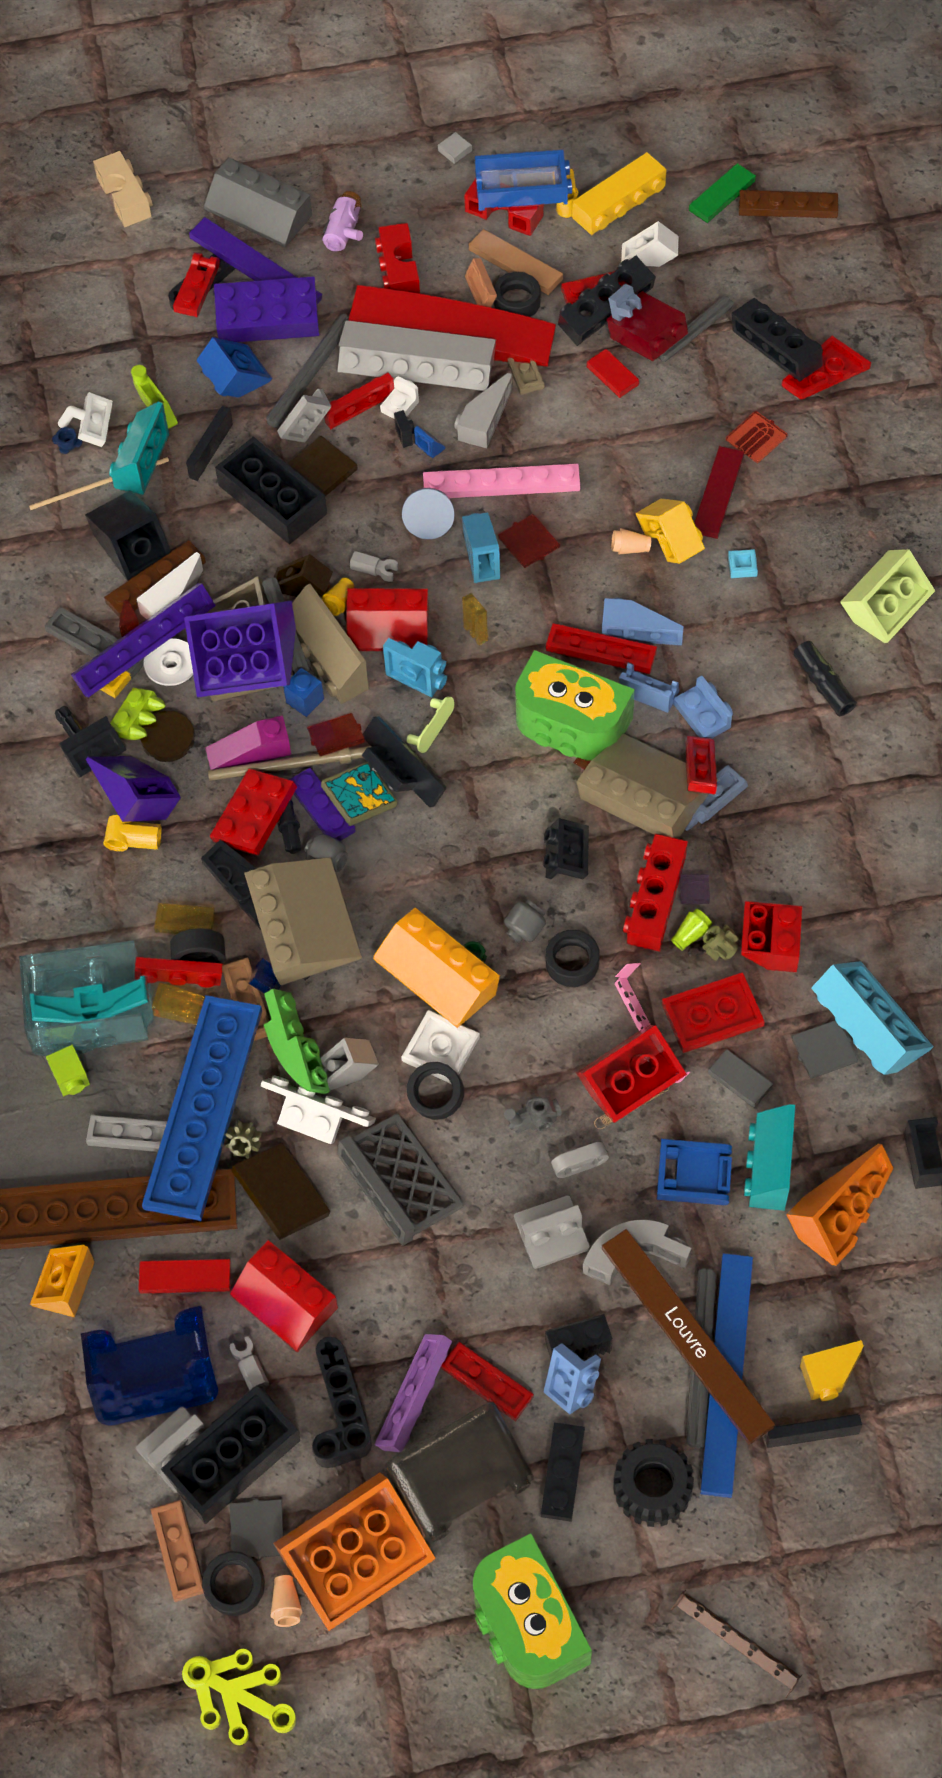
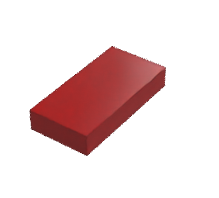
M607 349L587 361V368L619 398L639 385V379Z

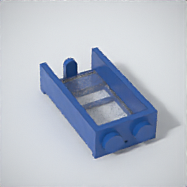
M563 150L475 156L479 211L489 207H512L561 202L567 205L568 194H572V181L566 177V175H570L569 160H564Z

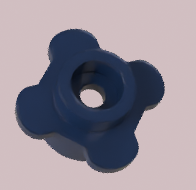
M70 427L61 428L52 438L53 443L58 445L59 451L62 454H68L75 447H81L83 444L82 440L78 439L75 429Z

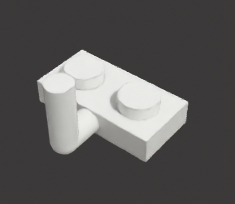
M89 392L85 397L83 409L68 406L59 419L58 425L64 428L69 425L73 417L80 419L78 439L102 447L106 441L113 401Z

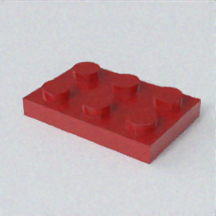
M248 769L210 834V838L215 843L221 839L229 847L259 856L296 791V784L291 780Z
M743 972L662 999V1006L682 1053L763 1027L765 1023Z

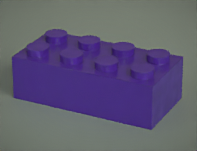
M315 277L214 284L216 328L219 339L232 342H248L319 336Z

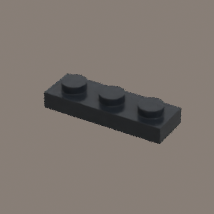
M554 1422L541 1508L542 1518L572 1522L585 1433L584 1426Z

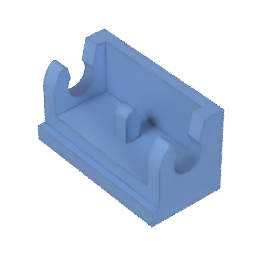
M631 663L627 664L626 673L622 672L619 677L620 684L635 689L634 700L667 713L673 705V698L677 697L679 693V682L673 680L672 685L658 681L634 671V665Z

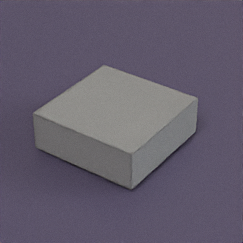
M455 132L438 144V151L455 164L472 151V145Z

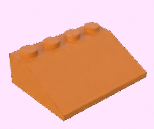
M381 1473L361 1484L273 1543L328 1631L436 1559L390 1481Z

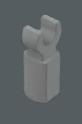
M354 551L350 560V569L373 576L380 575L384 581L393 582V573L387 572V570L397 571L398 562L392 559L382 561L378 557Z
M248 1336L245 1337L247 1348L244 1351H238L234 1343L230 1344L232 1356L240 1361L238 1366L249 1391L256 1385L259 1388L261 1386L264 1389L267 1388L269 1381L258 1357L253 1355L254 1346Z

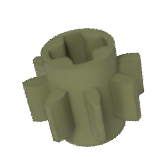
M725 925L722 929L719 926H713L704 935L703 941L706 944L703 945V949L706 950V954L714 961L719 957L727 960L736 953L738 949L736 941L739 940V937L735 935V932L728 925Z
M238 1120L235 1129L229 1127L225 1134L229 1138L225 1148H230L232 1153H234V1157L245 1156L248 1159L252 1150L255 1152L259 1151L261 1143L258 1140L262 1135V1131H257L253 1126V1122L242 1123Z

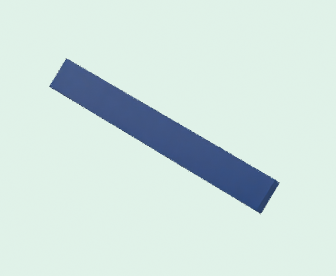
M723 1253L714 1345L742 1380L753 1257ZM709 1394L700 1494L732 1498L738 1430L711 1394Z

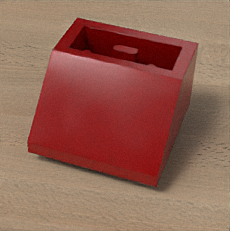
M745 901L741 955L767 970L797 972L800 956L802 906Z

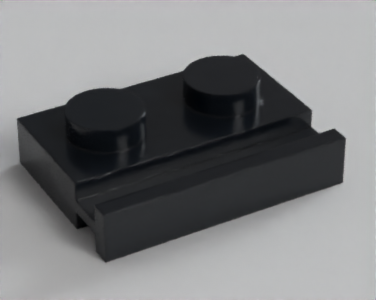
M107 716L58 744L78 778L92 771L86 761L87 757L117 756L127 750L108 721Z

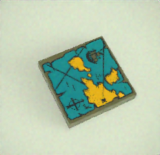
M368 762L326 778L321 783L322 789L349 826L397 806L398 801L377 772L369 767Z

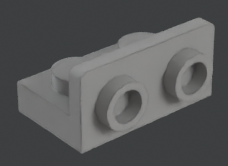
M317 389L312 396L303 395L277 430L281 439L304 443L307 441L331 408L323 389Z

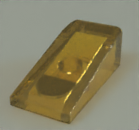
M159 983L152 1004L153 1014L157 1017L197 1025L205 996L172 985Z

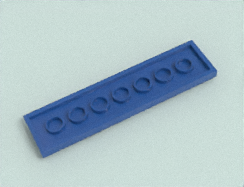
M205 995L143 1199V1210L202 1220L226 1138L225 1134L229 1128L261 1018L262 1006Z

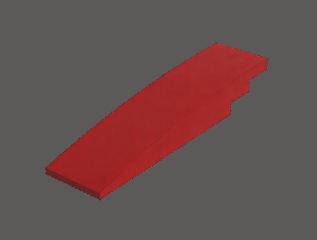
M357 285L348 320L496 339L494 361L508 362L509 358H513L514 362L530 364L531 360L536 362L537 366L548 367L556 330V324L508 311L425 294Z

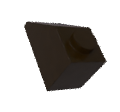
M309 554L278 567L274 578L277 579L282 594L297 597L305 586L311 584L318 595H323L330 587L333 571Z

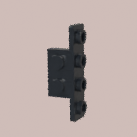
M379 716L373 717L362 734V737L371 746L366 748L362 757L369 763V767L386 781V785L395 792L413 790L428 807H434L446 790L445 784Z

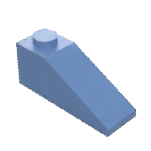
M622 598L604 599L602 634L639 643L682 645L684 626L632 600H624Z

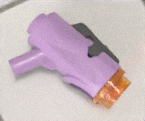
M346 191L339 196L323 229V243L331 251L345 249L349 238L358 241L363 238V232L354 229L362 207L361 198L352 191Z

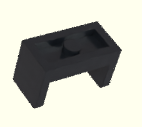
M937 1117L908 1120L904 1131L915 1189L942 1186V1159L936 1136Z

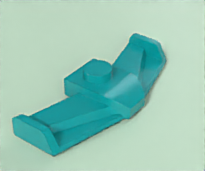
M140 976L138 980L105 993L102 984L73 988L74 998L29 994L32 1021L77 1023L84 1028L100 1026L109 1017L149 1002L145 976Z

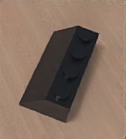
M256 1385L164 1465L161 1471L187 1505L206 1525L301 1440L295 1426Z

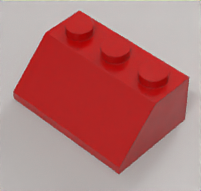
M348 588L346 610L347 635L358 651H383V645L388 638L397 642H404L411 649H413L417 641L428 645V589Z
M647 1025L576 1072L592 1099L613 1123L687 1075L656 1025Z
M269 1240L247 1262L230 1293L233 1299L295 1352H298L338 1309L336 1296Z

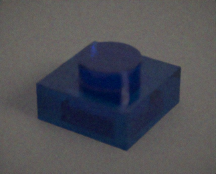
M262 958L257 963L249 984L264 994L271 989L279 990L281 985L273 972L271 963Z

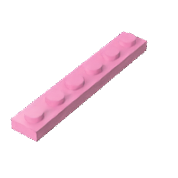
M578 464L423 472L424 488L440 490L449 498L580 491Z

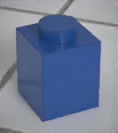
M300 668L291 677L290 685L283 686L286 703L305 717L324 700L322 682L303 668Z

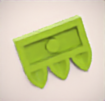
M133 687L110 724L115 729L119 738L129 740L144 738L147 736V732L141 726L157 721L154 714L150 711L163 709L166 705L161 698L157 697L154 691Z

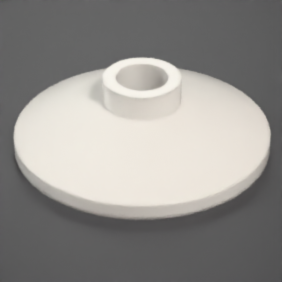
M171 638L144 657V669L148 677L152 681L165 686H174L187 681L193 675L188 643L180 639Z

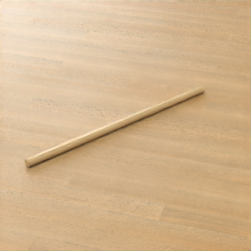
M168 457L158 460L156 466L168 462ZM112 477L29 505V508L33 510L112 482Z

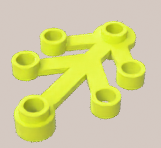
M239 1649L234 1655L212 1662L203 1656L189 1659L183 1667L182 1676L186 1685L197 1691L202 1711L200 1720L206 1729L213 1730L221 1722L219 1712L213 1708L209 1687L220 1692L222 1695L230 1726L228 1735L231 1742L235 1745H243L249 1738V1731L242 1723L237 1702L269 1719L272 1728L279 1733H287L294 1728L296 1715L289 1705L278 1704L274 1707L245 1691L262 1684L268 1686L277 1685L281 1680V1672L278 1666L268 1664L260 1671L227 1681L217 1674L233 1668L241 1671L250 1669L253 1665V1656L249 1650ZM240 1655H248L249 1661L247 1664L240 1665L237 1663ZM196 1669H204L205 1675L201 1679L193 1677ZM275 1670L277 1672L276 1678L274 1680H267L265 1678L267 1671ZM209 1713L216 1714V1721L212 1724L205 1722V1717ZM286 1714L289 1716V1722L283 1726L277 1723L278 1717ZM239 1728L245 1731L244 1737L240 1740L234 1739V1731Z

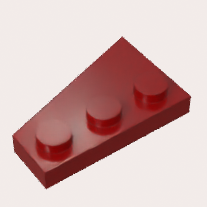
M832 335L821 345L823 349V366L802 381H798L788 374L782 380V387L800 400H803L869 370L871 362Z

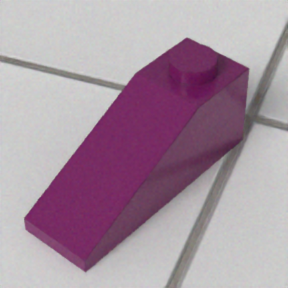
M283 716L256 721L205 748L210 770L259 763L291 755Z

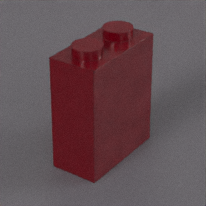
M642 291L637 295L641 299V309H633V316L630 318L624 317L621 321L612 318L611 315L607 318L611 339L654 361L687 335L688 328L685 313Z

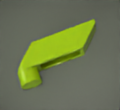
M143 365L134 366L131 369L132 379L141 400L147 407L156 402L163 403L168 429L177 425L178 422L169 403L147 375L146 368Z

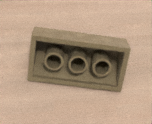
M308 584L292 603L296 633L305 657L311 662L314 674L317 678H323L328 694L331 697L335 696L340 704H343L369 690L366 660L311 584Z

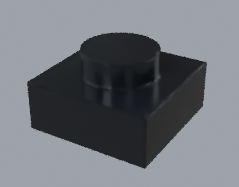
M404 410L394 412L395 429L402 447L412 446V434H415L412 419H407Z

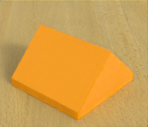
M85 1245L50 1249L30 1305L75 1317L95 1263L89 1248Z

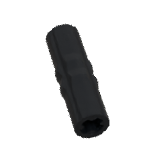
M812 641L800 644L794 650L793 655L808 674L810 681L816 686L818 692L824 696L839 717L850 713L856 707L857 702L843 685L839 675L834 672L832 666L824 659Z

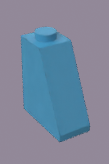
M473 513L469 516H463V534L474 583L500 579L499 545L489 513Z

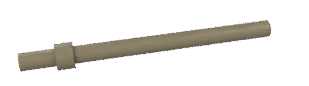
M349 746L340 747L338 751L208 770L209 781L245 776L248 769L267 773L340 762V764L351 763L353 759L363 758L362 754L367 747L371 746L349 749Z

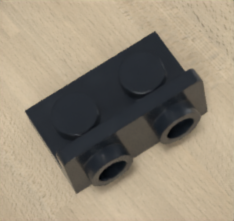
M558 818L544 833V843H546V854L543 860V866L546 868L545 877L552 879L559 873L584 879L588 876L589 826Z

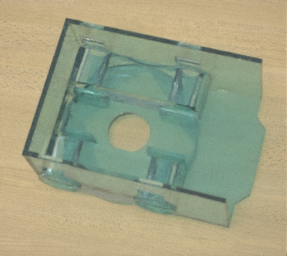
M134 940L19 956L24 1029L32 1052L35 1055L48 1056L72 1044L76 1053L82 1054L95 1048H106L113 1045L148 1040L147 1027L154 1020L150 983H147L149 1002L109 1018L61 1023L32 1021L29 994L74 998L73 988L102 984L105 993L135 981L136 957L139 956ZM101 956L97 958L87 959V957ZM43 964L39 966L29 967V965Z

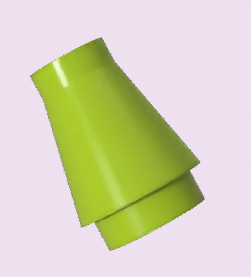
M697 908L693 912L689 911L677 932L671 938V941L683 951L687 946L705 935L712 925V921Z

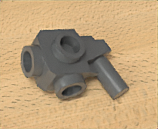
M540 1096L528 1100L526 1107L517 1112L510 1108L504 1113L505 1118L511 1123L509 1125L510 1129H514L516 1133L530 1128L537 1131L546 1130L553 1125L556 1117L562 1115L556 1098L551 1100L550 1097L542 1098Z

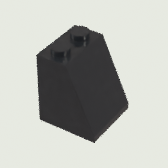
M130 490L85 514L94 537L127 581L171 553L156 513Z

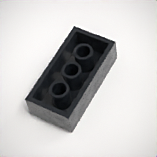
M254 436L215 467L218 485L289 545L327 515L325 495Z

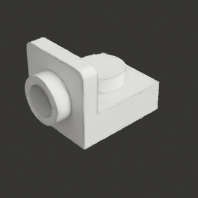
M397 376L394 379L395 389L380 405L381 412L393 419L394 412L404 410L407 417L419 403L418 387L412 381Z

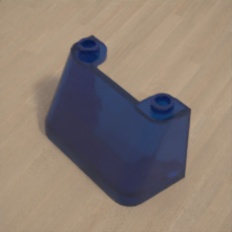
M202 1306L180 1311L174 1318L175 1330L121 1343H116L112 1333L107 1330L101 1329L81 1333L86 1385L96 1418L100 1423L108 1426L176 1411L180 1407L189 1408L206 1404L217 1397L218 1385Z

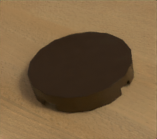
M162 711L154 714L157 721L142 726L147 732V736L140 739L144 752L160 762H173L183 758L190 747H193L195 741V732L191 721L183 714L175 711Z

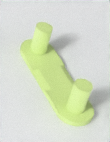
M447 696L443 700L436 698L431 700L430 706L437 708L436 714L420 736L409 734L407 743L416 745L421 753H425L453 712L454 699Z

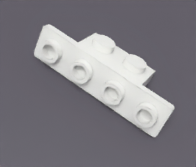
M272 1076V1078L262 1080L261 1087L286 1096L277 1124L326 1143L333 1144L335 1142L342 1118L366 1127L375 1123L376 1118L369 1116L368 1110L358 1106H353L351 1109L343 1106V1101L332 1096L322 1098L315 1095V1092L306 1091L301 1086L299 1088L288 1085L289 1080Z

